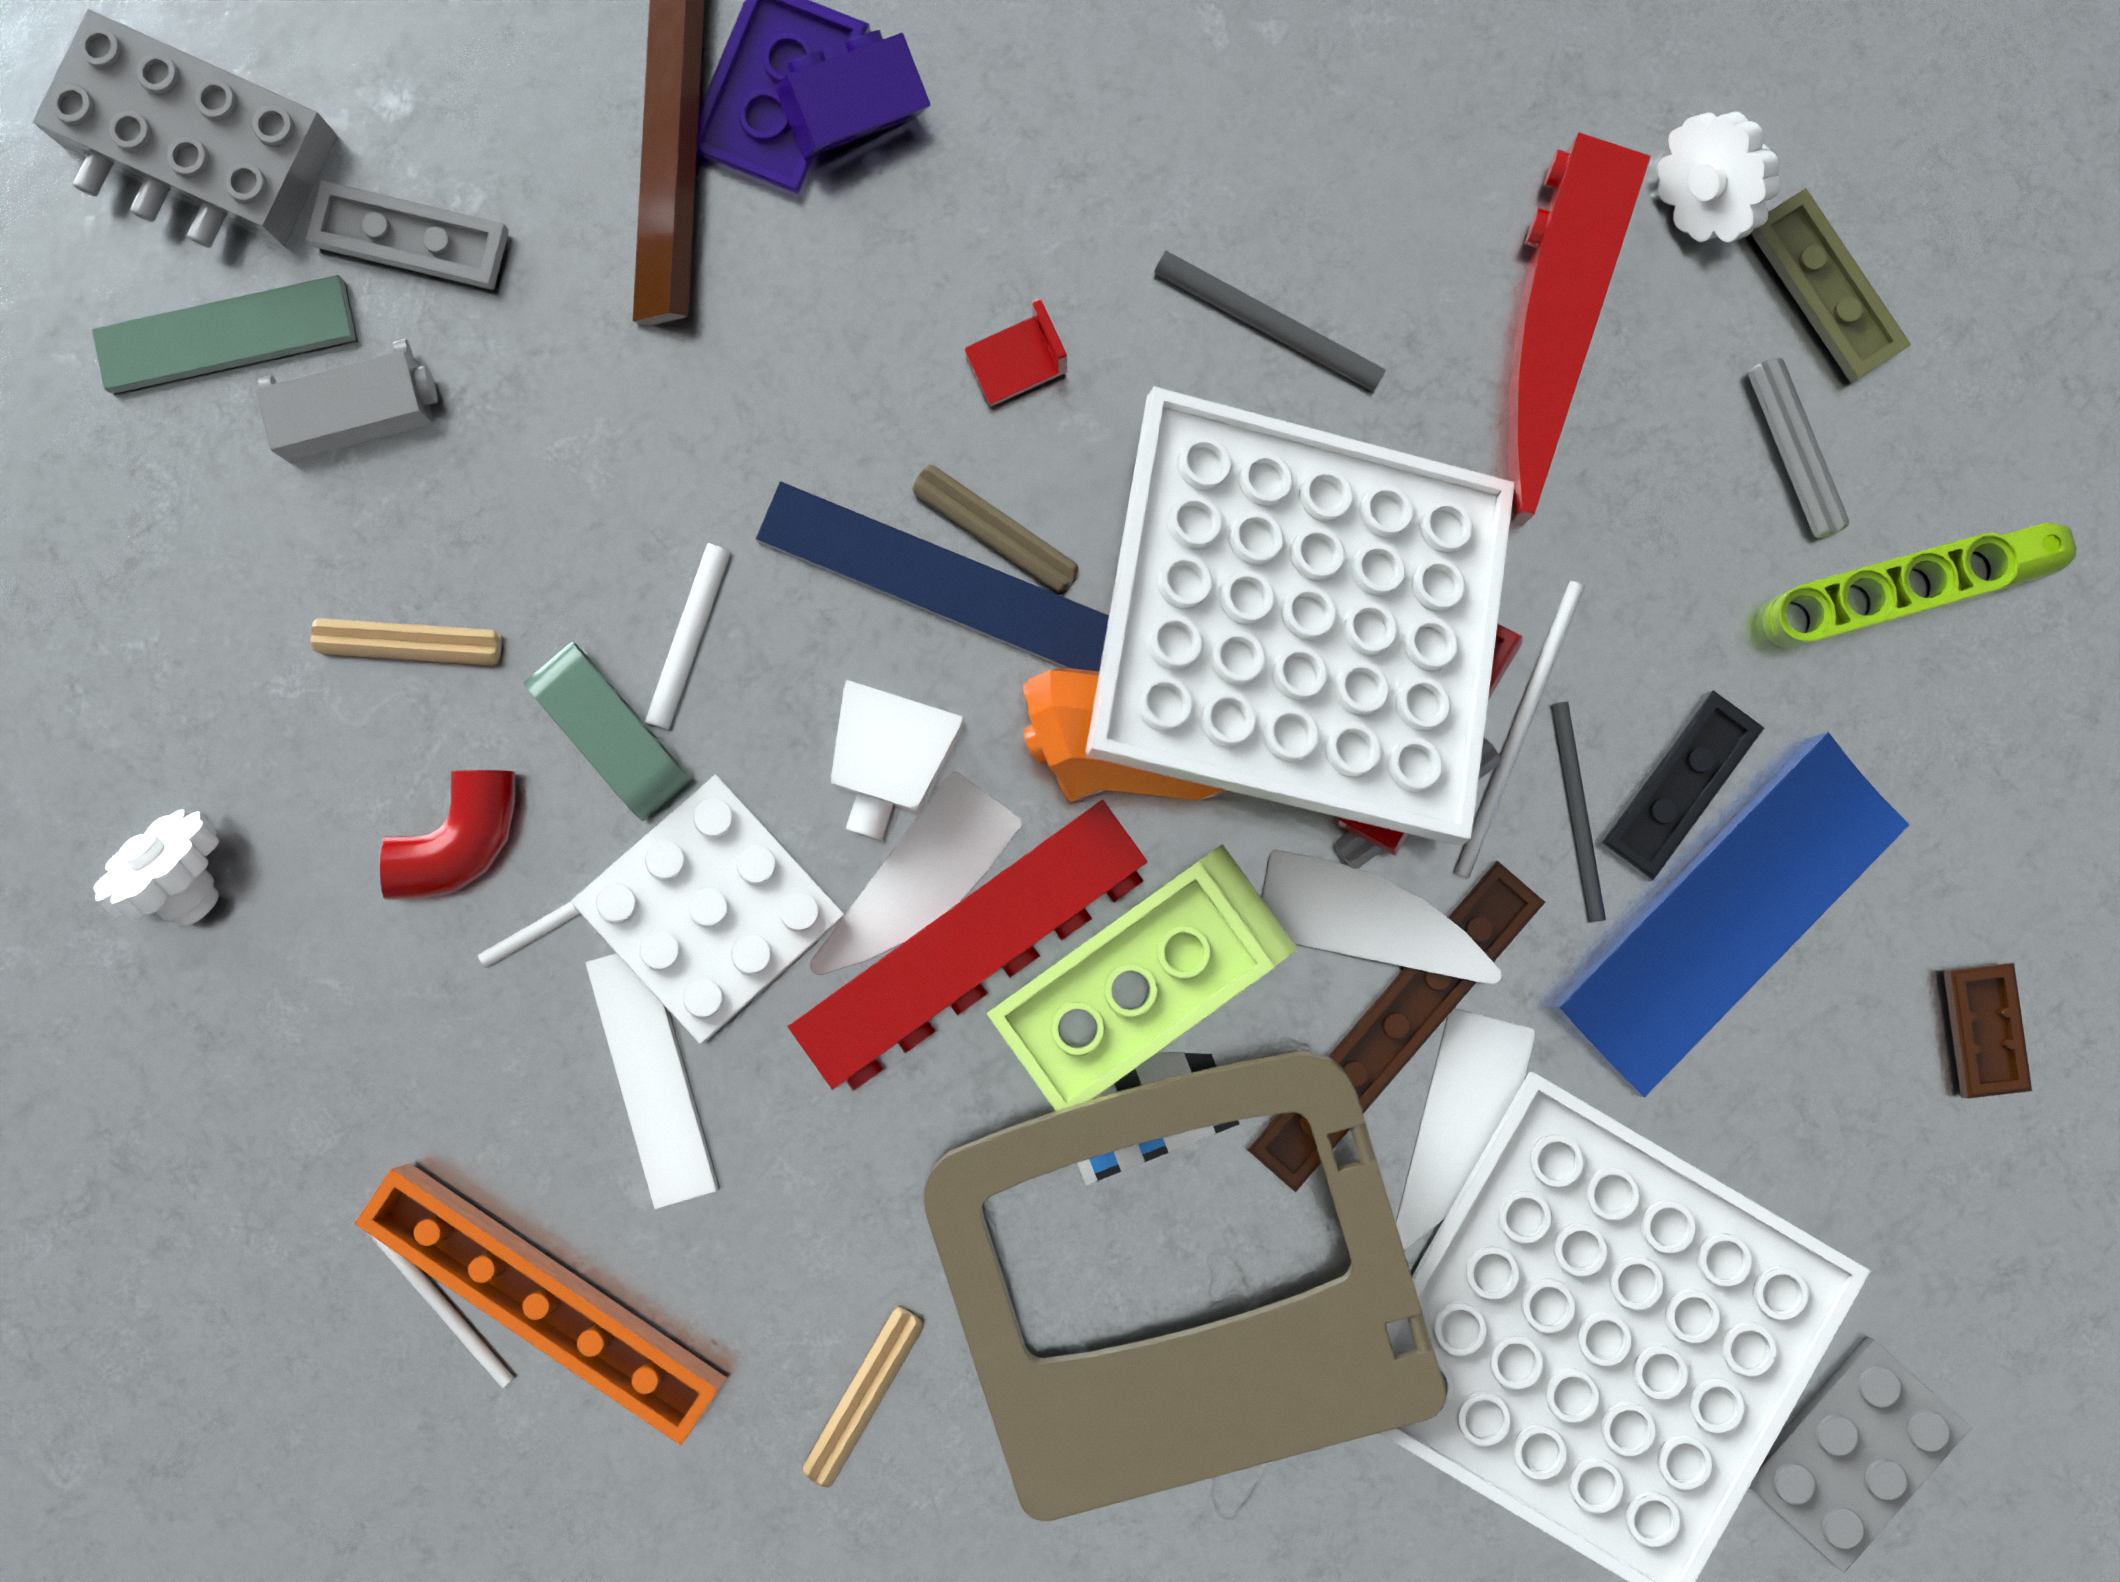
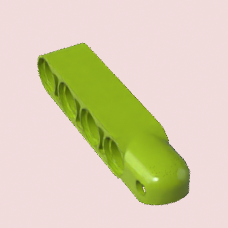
M2046 522L2003 535L1983 533L1799 585L1769 602L1762 616L1763 630L1767 638L1778 647L1784 649L1802 648L2054 575L2071 564L2076 557L2077 547L2071 529L2055 523ZM1973 551L1983 554L1988 559L1991 566V574L1988 581L1980 579L1974 574L1970 562ZM1912 568L1921 570L1929 578L1931 590L1927 598L1918 596L1912 590L1909 582ZM1851 585L1861 587L1870 598L1871 606L1866 616L1854 611L1848 602V591ZM1790 602L1801 604L1808 611L1810 626L1806 633L1796 631L1790 626L1786 615Z

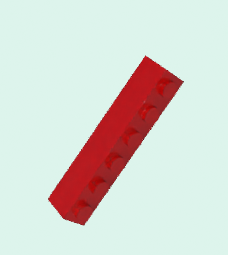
M1102 799L787 1027L832 1090L846 1082L851 1090L855 1091L884 1070L878 1058L891 1048L899 1044L906 1054L934 1034L936 1030L930 1023V1020L951 1007L957 1016L989 994L981 983L1003 969L1007 976L1011 978L1039 958L1040 954L1034 947L1039 941L1053 931L1062 941L1092 919L1085 908L1107 894L1111 901L1115 903L1144 882L1138 870L1145 866L1148 861Z

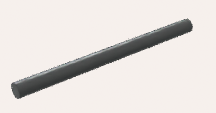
M1569 702L1554 703L1553 710L1590 922L1606 920Z

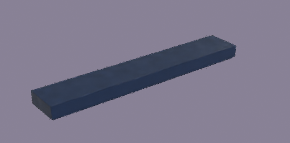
M779 482L757 534L756 540L758 543L1063 668L1100 672L1109 615L789 484Z

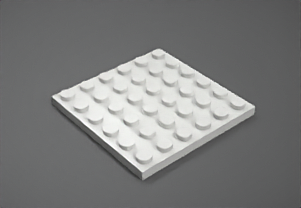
M1154 386L1146 399L1085 756L1458 846L1464 845L1471 840L1514 482Z
M1529 1072L1412 1275L1445 1386L1446 1401L1444 1407L1436 1416L1428 1420L1384 1431L1380 1434L1628 1582H1696L1871 1271L1538 1074ZM1407 1318L1385 1324L1394 1354L1416 1349Z

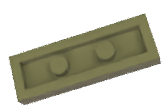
M1806 188L1770 210L1766 223L1751 232V235L1851 384L1911 345Z

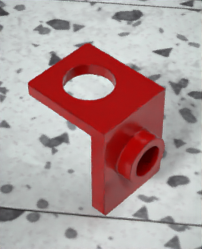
M1041 298L1032 302L1031 318L965 347V354L990 406H994L1067 373L1066 351Z

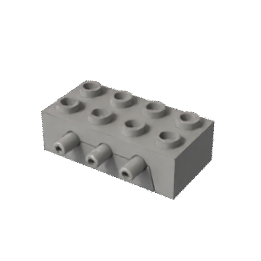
M87 9L33 120L37 127L60 146L86 157L73 183L74 187L96 197L110 169H113L143 183L130 208V211L141 219L154 222L167 194L200 209L187 237L206 248L212 246L224 220L285 246L338 136L317 111L90 9Z

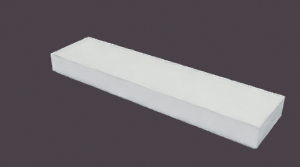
M616 953L585 962L654 1209L718 1191V1183L669 1011Z

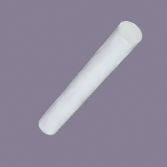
M707 543L645 720L648 724L666 730L670 728L731 551Z

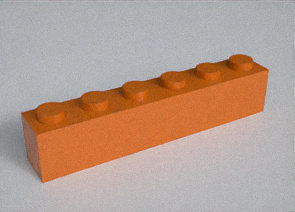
M411 1163L391 1168L354 1223L679 1445H682L692 1433L728 1379Z

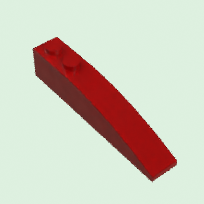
M1579 132L1567 152L1557 149L1553 156L1544 186L1554 189L1548 210L1537 208L1525 241L1526 245L1535 247L1528 268L1515 329L1508 389L1507 437L1509 481L1514 482L1511 516L1513 522L1522 525L1535 515L1651 158L1650 155Z

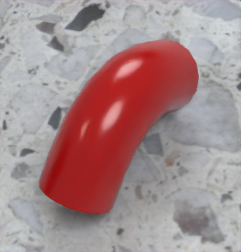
M451 771V804L448 817L441 827L432 833L419 836H385L383 838L380 853V883L383 898L385 900H419L458 891L485 873L508 840L515 806V771Z

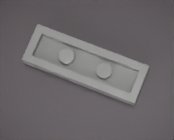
M321 180L305 240L315 248L494 290L509 229L501 222Z

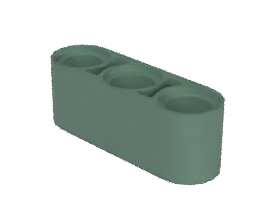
M572 641L524 682L526 688L623 803L642 822L692 780L673 755L575 642Z

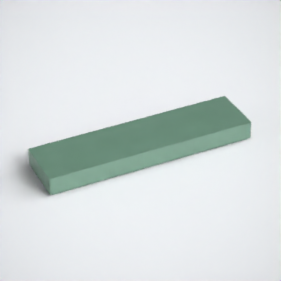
M339 275L92 329L104 390L111 394L356 341L345 283Z

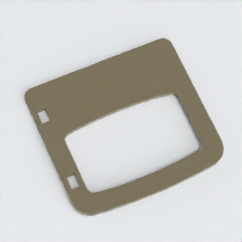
M1299 1051L1233 1063L1122 1090L1057 1110L955 1148L943 1155L930 1171L923 1193L926 1217L1019 1503L1024 1512L1033 1519L1053 1521L1411 1425L1436 1416L1444 1407L1446 1392L1443 1378L1356 1088L1346 1070L1330 1057L1310 1051ZM1289 1112L1299 1113L1308 1120L1351 1258L1350 1268L1344 1276L1304 1293L1246 1313L1139 1342L1091 1352L1048 1358L1036 1357L1028 1351L983 1215L982 1204L987 1198L1027 1180L1069 1165L1136 1144L1190 1130L1246 1118ZM1350 1128L1359 1161L1337 1166L1328 1134ZM1407 1318L1416 1349L1394 1354L1385 1324Z

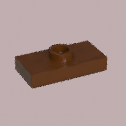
M2014 963L1944 970L1961 1098L1970 1099L2032 1091Z

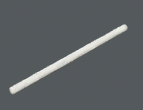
M1569 582L1500 756L1501 762L1494 771L1473 824L1471 840L1465 844L1454 873L1460 876L1470 878L1585 588L1581 583Z

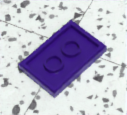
M745 0L699 108L697 160L801 201L820 153L803 159L775 86L786 74L790 73L787 64L802 56L823 51L826 60L847 53L845 43L871 32L869 23L810 0Z

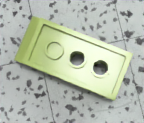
M1222 844L986 1014L1055 1111L1090 1101L1274 969L1275 966L1293 954L1298 947ZM1125 971L1139 973L1144 977L1148 985L1146 1000L1134 1009H1125L1117 1005L1111 993L1113 981L1119 974ZM1073 1009H1082L1089 1012L1096 1021L1095 1036L1089 1043L1083 1046L1069 1045L1059 1034L1058 1025L1060 1019L1066 1012Z

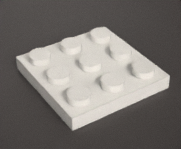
M716 774L570 901L574 908L700 1046L844 917V913Z

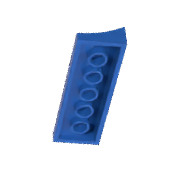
M1829 732L1811 737L1548 1007L1639 1097L1645 1098L1910 824L1870 784Z

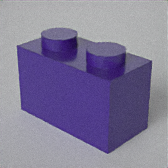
M875 30L846 42L847 53L826 60L823 51H817L787 64L790 73L786 74L775 86V89L803 159L916 118L931 106L903 32L883 39L880 30Z

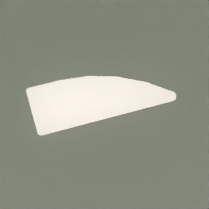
M951 772L810 962L811 971L821 975L864 962L911 938L964 898L1005 849L1021 827L1022 820L960 773Z
M1273 850L1271 852L1262 899L1295 944L1486 984H1496L1500 981L1502 977L1500 969L1473 939L1423 898L1377 874L1353 869L1338 862L1282 850Z
M1454 1008L1448 1015L1396 1222L1404 1251L1445 1219L1525 1079L1535 1039V1031L1532 1028Z

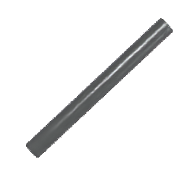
M1168 251L1164 252L1156 266L1155 274L1373 392L1386 371L1381 366Z

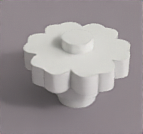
M1736 111L1718 117L1708 112L1688 118L1681 127L1674 129L1670 133L1668 142L1672 154L1663 157L1657 165V173L1660 180L1659 196L1663 202L1675 205L1673 220L1679 230L1686 233L1689 232V235L1698 242H1704L1719 237L1722 241L1731 242L1747 237L1755 228L1766 223L1768 209L1765 201L1776 197L1780 192L1781 186L1779 176L1777 175L1779 172L1778 156L1763 144L1764 132L1759 124L1748 121L1743 114Z
M181 809L170 815L160 817L149 826L144 834L130 838L120 848L119 852L106 863L105 868L108 873L94 886V891L96 892L95 900L114 919L124 915L129 921H134L143 915L156 912L163 920H173L179 927H187L196 923L214 907L219 897V892L213 887L214 878L206 870L208 866L206 856L219 843V839L216 836L217 830L199 811L188 815Z

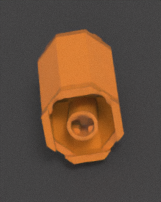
M1072 668L1053 669L1028 679V682L1024 684V696L1028 704V715L1032 725L1024 729V738L1029 752L1038 763L1047 761L1049 768L1058 778L1063 794L1070 802L1095 795L1104 790L1190 800H1201L1228 791L1085 756L1100 672Z

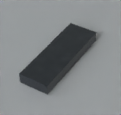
M1714 690L1708 692L1600 839L1598 845L1647 881H1654L1765 727Z

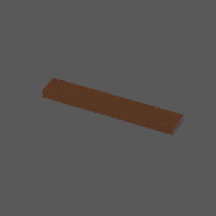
M649 0L633 322L649 326L685 318L689 315L705 0Z
M1496 860L1492 862L1446 917L1463 929L1484 953L1495 962L1544 905L1545 901ZM1403 966L1326 1056L1334 1060L1348 1073L1356 1088L1363 1114L1477 983L1476 981ZM1296 1112L1275 1114L1246 1148L1294 1192L1298 1191L1322 1163L1308 1120ZM1350 1128L1328 1134L1332 1150Z

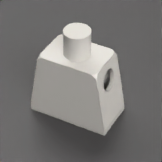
M846 680L831 773V784L856 793L845 829L882 841L893 805L920 813L965 726L964 718Z

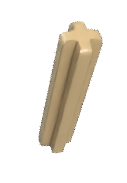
M322 618L314 620L310 637L312 650L320 654L479 665L498 664L502 647L500 634L488 629Z
M899 1307L893 1310L802 1467V1473L811 1481L827 1488L833 1485L923 1330L924 1322L915 1314Z

